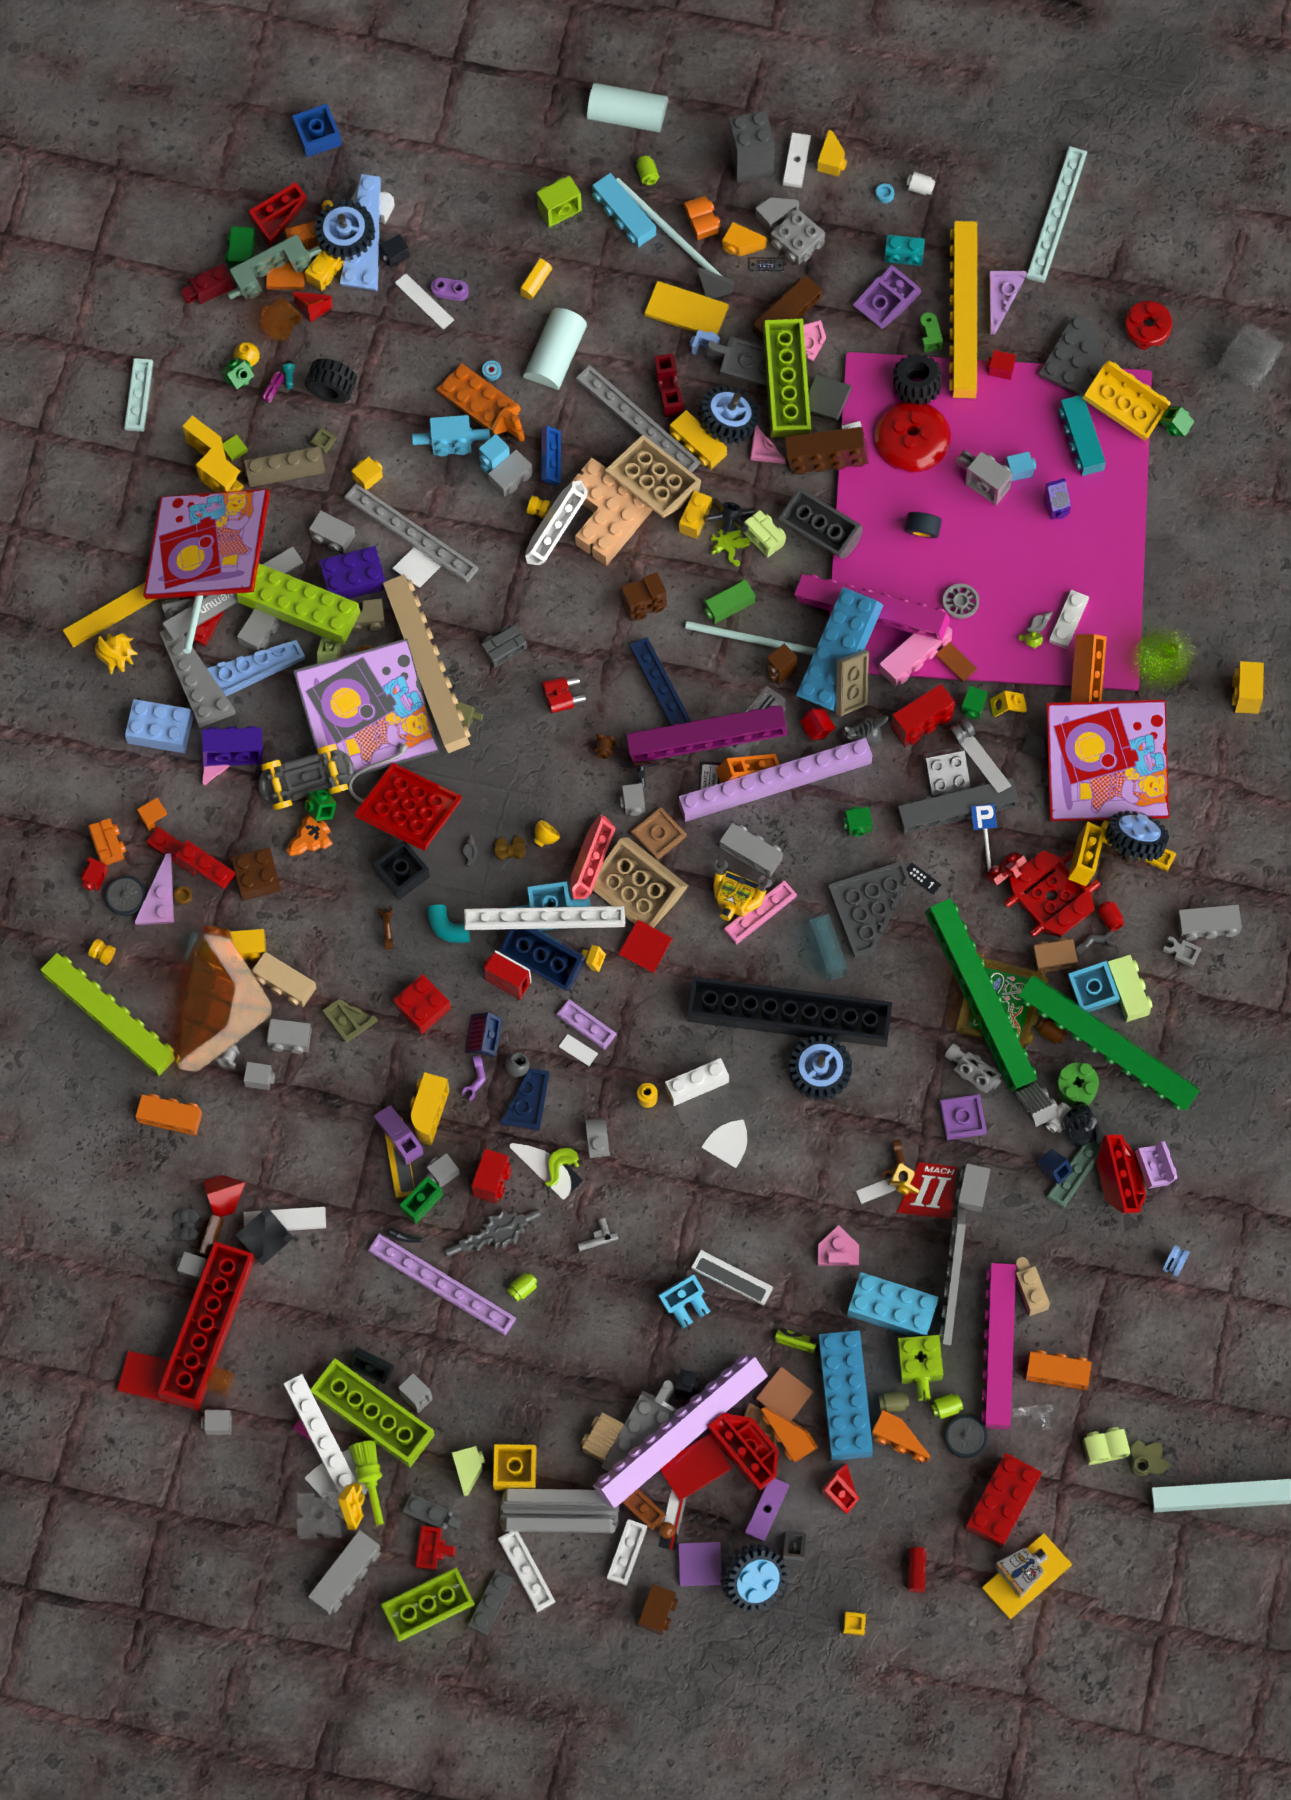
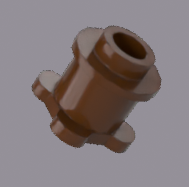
M596 734L597 746L593 752L601 759L611 757L613 755L611 751L612 746L616 744L615 737Z

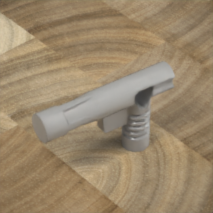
M600 1219L598 1223L601 1230L594 1232L595 1239L578 1243V1249L583 1251L619 1240L617 1232L610 1234L606 1219ZM606 1235L611 1237V1239L605 1240L604 1238Z

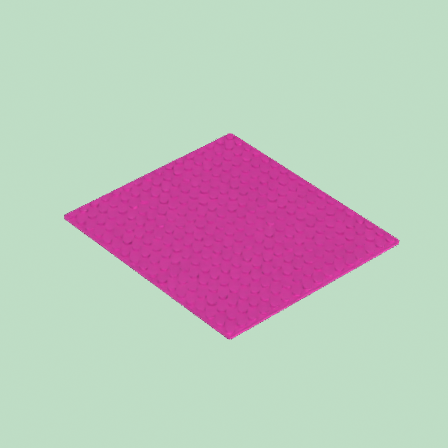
M848 352L846 354L844 383L851 385L852 390L843 408L842 426L858 421L861 422L867 442L869 464H864L861 467L849 466L839 470L836 510L861 524L863 531L857 546L849 556L841 559L833 554L832 580L842 585L851 584L861 590L866 588L880 595L885 593L898 600L899 598H904L910 603H923L932 609H944L943 596L950 586L967 584L973 587L979 596V607L975 614L961 620L959 618L955 619L948 614L950 619L948 626L952 629V640L950 642L977 667V671L966 681L1072 687L1076 634H1096L1107 637L1103 689L1137 691L1140 683L1149 438L1146 441L1142 440L1086 401L1106 464L1104 471L1082 476L1081 471L1077 470L1075 466L1076 456L1075 453H1071L1069 447L1070 438L1064 432V419H1060L1058 413L1061 400L1076 397V395L1040 378L1039 373L1045 364L1015 362L1012 378L1008 380L990 376L989 368L986 367L987 360H977L976 398H953V391L949 390V380L953 379V374H949L950 362H953V358L932 357L934 362H938L939 368H941V389L937 398L931 400L929 404L939 410L946 418L951 431L950 446L941 462L928 470L908 472L899 468L895 469L888 465L878 454L874 443V430L879 417L885 410L897 403L903 402L894 393L893 370L896 368V363L900 362V359L903 357L907 358V355ZM1123 369L1127 373L1134 375L1143 384L1152 387V372L1150 370ZM915 378V379H911V380H912V381H922V380H924V379ZM915 432L908 433L911 436L917 435ZM963 450H966L975 457L982 451L984 454L991 455L1000 465L1006 466L1007 456L1030 452L1031 458L1035 459L1036 469H1034L1033 477L1012 481L1010 490L997 505H994L965 484L967 471L956 463V458L960 456ZM1065 478L1071 503L1070 514L1062 519L1055 518L1051 520L1043 500L1046 483ZM909 512H922L940 517L942 522L939 537L927 538L906 533L904 529L907 514ZM960 588V592L965 594L967 589ZM1073 590L1089 596V600L1068 649H1064L1049 643V639L1069 593ZM948 593V595H947V598H950V599H953V598H954V597H953L951 594H949V593ZM976 598L970 599L969 602L976 603ZM955 607L950 608L952 612L956 610ZM963 610L964 614L969 613L968 610ZM1050 611L1053 613L1047 621L1045 629L1039 632L1043 637V643L1040 646L1032 648L1027 646L1025 641L1019 640L1020 634H1028L1027 628L1032 626L1034 617L1049 613ZM876 623L865 647V650L869 651L868 674L882 675L879 672V664L914 633ZM935 656L932 659L928 658L917 672L913 671L909 675L910 677L959 680Z

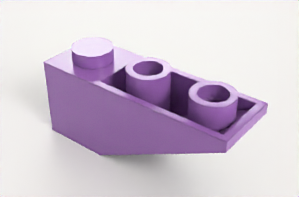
M391 1105L374 1115V1118L406 1165L424 1155L422 1146Z

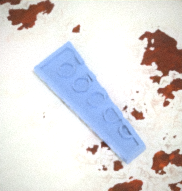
M361 174L356 202H359L361 207L365 206L367 211L370 212L375 227V239L371 240V247L367 246L368 251L366 253L360 252V257L354 255L353 260H349V257H346L340 281L342 286L378 291L381 178L378 176Z
M297 640L267 650L255 652L253 655L238 657L233 661L217 663L218 665L207 669L227 697L306 658Z

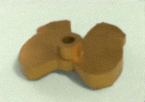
M514 837L513 844L509 846L505 838H500L495 842V856L500 861L505 860L507 857L522 859L526 854L525 840L521 837Z

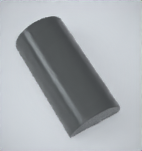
M800 487L778 517L780 522L841 559L849 556L855 549L863 531L861 524Z

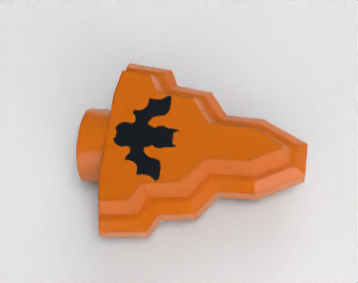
M308 814L302 820V825L297 829V836L289 842L286 852L289 856H295L307 850L315 851L319 848H328L333 845L327 835L331 832L329 827L323 820L317 822Z

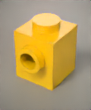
M368 457L357 463L356 467L352 470V476L361 487L368 490L383 478V468L377 460L373 461Z

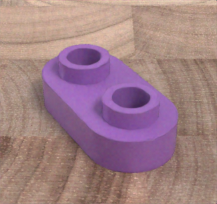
M436 278L431 283L432 294L437 298L463 301L469 295L468 285L464 281ZM440 284L444 285L442 288L437 287ZM460 287L462 290L457 291L456 288Z

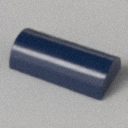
M509 929L499 950L503 955L525 966L530 971L565 991H568L575 983L586 961V956L539 929Z

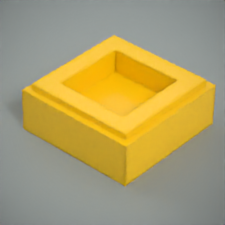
M845 1612L843 1634L864 1636L866 1614Z

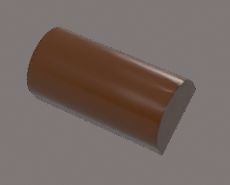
M210 1215L205 1218L194 1255L205 1259L209 1258L214 1242L218 1241L224 1219L216 1215Z

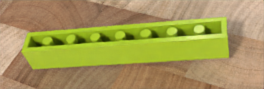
M56 953L41 969L42 975L155 1074L160 1076L175 1060L172 1047L167 1043L163 1045L158 1041L160 1038L152 1030L148 1032L144 1028L143 1022L138 1018L134 1020L129 1015L130 1012L123 1005L119 1007L112 995L109 993L104 994L100 990L101 987L94 980L90 982L82 969L79 967L75 969L71 965L72 961L65 955L61 957Z

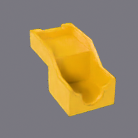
M192 415L182 428L186 443L204 456L196 464L200 481L215 493L240 491L244 487L243 484L236 480L240 470L226 460L222 438Z

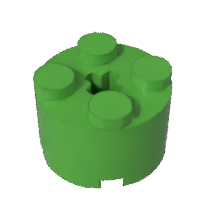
M1087 1063L1069 1064L1061 1070L1057 1083L1059 1099L1070 1107L1076 1106L1080 1102L1089 1105L1097 1094L1099 1086L1098 1075L1091 1065ZM1078 1083L1079 1085H1081V1087L1078 1088V1086L1074 1084Z

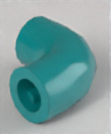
M431 905L426 908L430 928L439 938L449 943L470 942L469 930H465V924L450 922L445 905Z

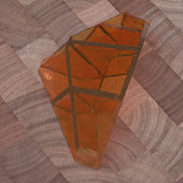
M202 926L185 963L182 975L176 1065L178 1069L198 1072L270 1017L272 1004L233 944L230 930L227 928Z

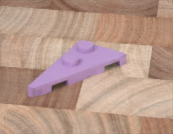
M166 854L137 915L136 925L174 923L171 854Z

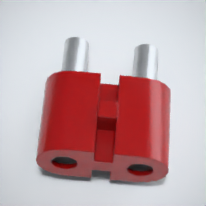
M563 676L541 682L542 691L547 699V706L551 714L572 709L574 704L586 701L584 694L572 697L571 692L568 690L569 686L580 684L578 677L566 680Z

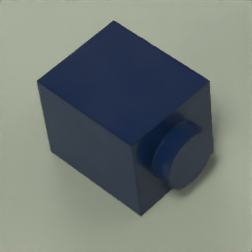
M1052 1148L1037 1161L1043 1174L1058 1185L1073 1172L1068 1160Z

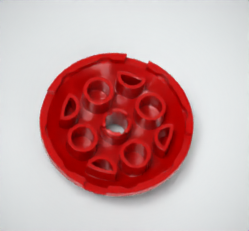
M900 402L889 407L879 417L874 430V443L880 457L891 467L907 470L908 472H922L936 466L947 454L951 441V431L946 418L939 410L926 403L919 405L917 402L915 404ZM915 432L917 435L911 436L908 433Z

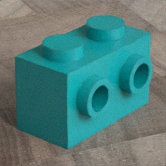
M887 235L884 262L922 266L925 239Z

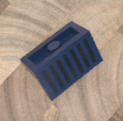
M489 1012L472 1015L465 1053L480 1052L489 1057H495L503 1018Z

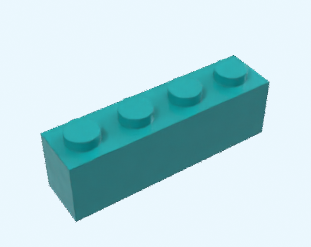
M1084 395L1061 400L1060 408H1058L1059 417L1064 419L1065 422L1063 426L1065 435L1069 436L1071 441L1069 442L1071 453H1075L1076 469L1081 471L1082 476L1104 471L1106 464L1086 401L1082 399Z

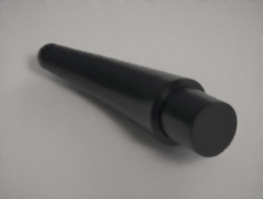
M390 1228L387 1234L395 1240L402 1242H423V1238L410 1236L393 1228Z

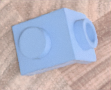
M698 330L696 336H692L689 346L692 347V354L696 355L699 346L707 348L710 341L720 344V337L713 332Z

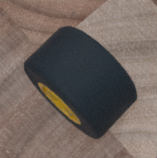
M909 512L904 530L911 535L937 538L939 537L942 519L932 514Z

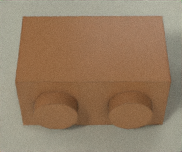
M1061 938L1052 943L1041 941L1033 947L1032 952L1037 974L1077 967L1078 960L1073 939Z

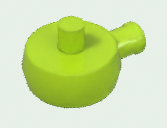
M1031 631V633L1026 635H1019V640L1025 641V644L1029 647L1037 648V646L1043 643L1042 634L1036 631Z

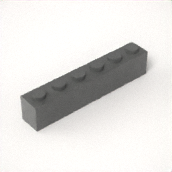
M1013 778L1007 779L1011 787L1000 793L995 790L992 784L985 782L974 788L964 787L959 789L958 792H944L938 797L931 798L928 796L921 798L917 802L907 801L902 803L901 806H898L897 814L903 834L972 818L971 806L995 804V812L1018 807L1019 797Z

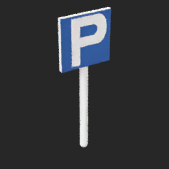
M995 804L971 806L973 830L983 829L989 872L991 859L987 829L997 828Z

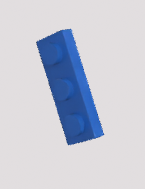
M545 426L542 428L541 481L557 486L561 484V431Z

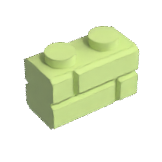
M758 511L744 522L748 526V530L743 533L766 557L771 556L775 551L784 546L786 540L785 532L773 524L768 514L764 515L762 511Z

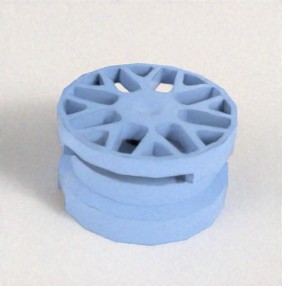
M1175 1244L1162 1270L1170 1271L1173 1276L1178 1277L1190 1252L1181 1250Z

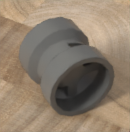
M966 718L960 720L958 725L948 728L951 738L958 745L964 742L966 737L970 738L975 735L973 726Z

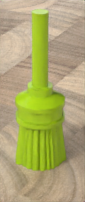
M373 1440L359 1442L349 1447L356 1467V1480L358 1483L364 1484L365 1488H368L376 1526L383 1525L384 1521L376 1490L377 1481L382 1477L380 1465L377 1463L376 1442Z

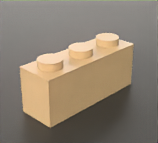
M267 952L263 954L252 970L254 980L262 986L266 984L271 987L270 990L278 996L284 995L287 997V1001L294 1006L300 1005L304 1007L316 990L314 981Z

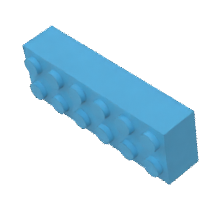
M845 587L842 588L796 694L798 697L836 713L837 660L865 649L883 604Z
M860 1331L819 1334L818 1342L831 1461L872 1457L873 1447Z

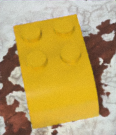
M424 1072L423 1078L419 1077L417 1082V1096H413L411 1100V1120L418 1140L432 1146L450 1090L448 1079Z

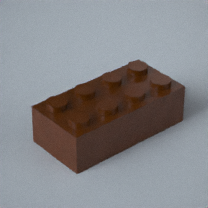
M862 427L785 437L787 459L792 474L803 475L812 471L840 470L849 466L861 467L864 464H869L867 442Z

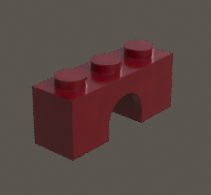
M673 353L654 356V367L664 417L681 415L683 413V400L680 387H678Z

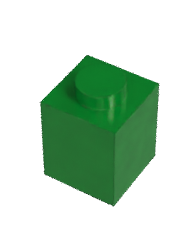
M969 686L962 705L961 714H964L966 718L979 720L987 701L988 692Z

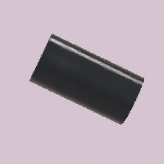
M356 1347L353 1351L349 1363L350 1368L384 1385L394 1369L393 1364L359 1347Z

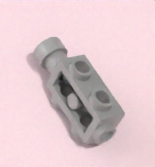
M952 1044L945 1057L950 1061L954 1060L958 1063L954 1071L959 1073L963 1079L973 1083L980 1091L988 1093L992 1088L996 1090L1002 1081L1000 1079L1001 1074L997 1069L987 1065L978 1055H973L970 1052L965 1054L960 1050V1047Z

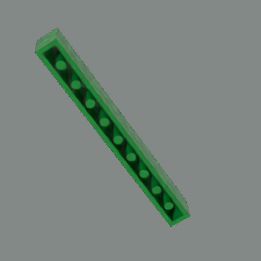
M950 898L929 907L925 914L1010 1093L1035 1082L1037 1080L1036 1070L1030 1065L1027 1059V1051L1021 1046L1019 1035L1010 1023V1016L1003 1009L1001 997L993 988V980L984 969V961L978 956L976 945L967 933V926L960 919L958 907Z
M1033 974L1018 995L1021 997L1020 1001L1028 1007L1031 1005L1038 1009L1037 1013L1047 1019L1049 1016L1055 1021L1054 1025L1062 1030L1066 1028L1072 1032L1070 1035L1074 1039L1087 1042V1047L1093 1052L1097 1053L1100 1051L1105 1055L1104 1059L1114 1065L1116 1062L1121 1066L1120 1070L1129 1076L1131 1074L1139 1078L1137 1081L1141 1085L1154 1088V1093L1162 1099L1165 1097L1172 1101L1171 1105L1180 1111L1182 1108L1187 1110L1199 1093L1200 1088L1036 975Z

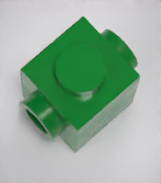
M1169 406L1159 422L1166 428V432L1169 435L1175 437L1185 436L1190 431L1194 420L1189 416V412L1182 407Z
M852 807L845 812V818H842L844 830L848 829L849 836L859 837L865 835V833L872 832L873 823L869 807Z

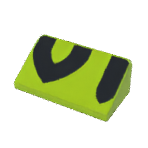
M779 1328L775 1336L776 1343L812 1354L815 1353L818 1339L783 1328Z

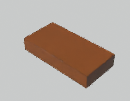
M951 642L936 653L935 657L962 683L977 671V667Z

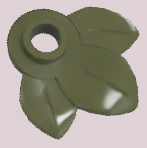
M1137 1440L1133 1444L1131 1454L1134 1460L1132 1461L1131 1469L1135 1475L1140 1477L1147 1476L1149 1473L1160 1475L1169 1468L1170 1463L1167 1460L1161 1459V1442L1145 1446L1142 1441ZM1138 1464H1144L1145 1469L1140 1470L1138 1468Z

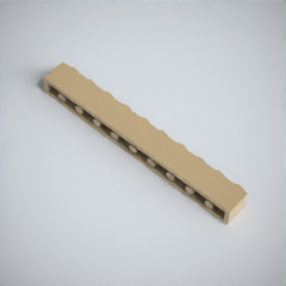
M405 574L384 582L383 585L403 638L408 640L417 675L447 752L451 753L470 745L468 737H471L467 725L463 726L462 721L465 720L461 709L457 710L456 708L458 700L455 693L451 694L449 688L452 687L449 677H445L443 674L446 671L443 661H438L437 656L440 653L436 644L432 645L431 639L434 637L430 628L426 629L424 624L428 621L424 612L419 611L418 607H421L418 596L413 595L412 591L415 590L412 580H407Z

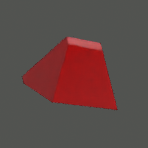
M293 292L294 303L310 322L332 308L331 295Z
M225 1175L203 1181L213 1214L220 1218L234 1214L246 1182Z
M847 1463L831 1477L822 1489V1496L846 1514L849 1513L860 1499L856 1494Z

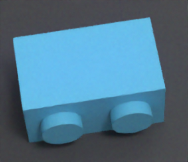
M497 434L479 448L481 469L488 474L510 455L509 446Z

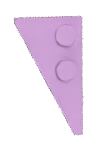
M990 271V334H996L1026 278V271Z

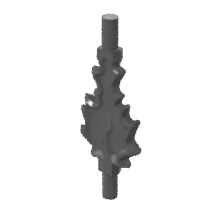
M500 1208L499 1215L486 1216L489 1223L482 1224L484 1230L479 1229L478 1234H467L466 1239H462L458 1244L445 1249V1252L449 1257L461 1251H470L471 1248L479 1251L484 1244L489 1245L491 1242L494 1243V1249L500 1244L502 1249H504L510 1242L516 1244L519 1233L525 1232L524 1226L527 1225V1222L540 1217L541 1214L538 1209L525 1215H518L515 1210L509 1213Z

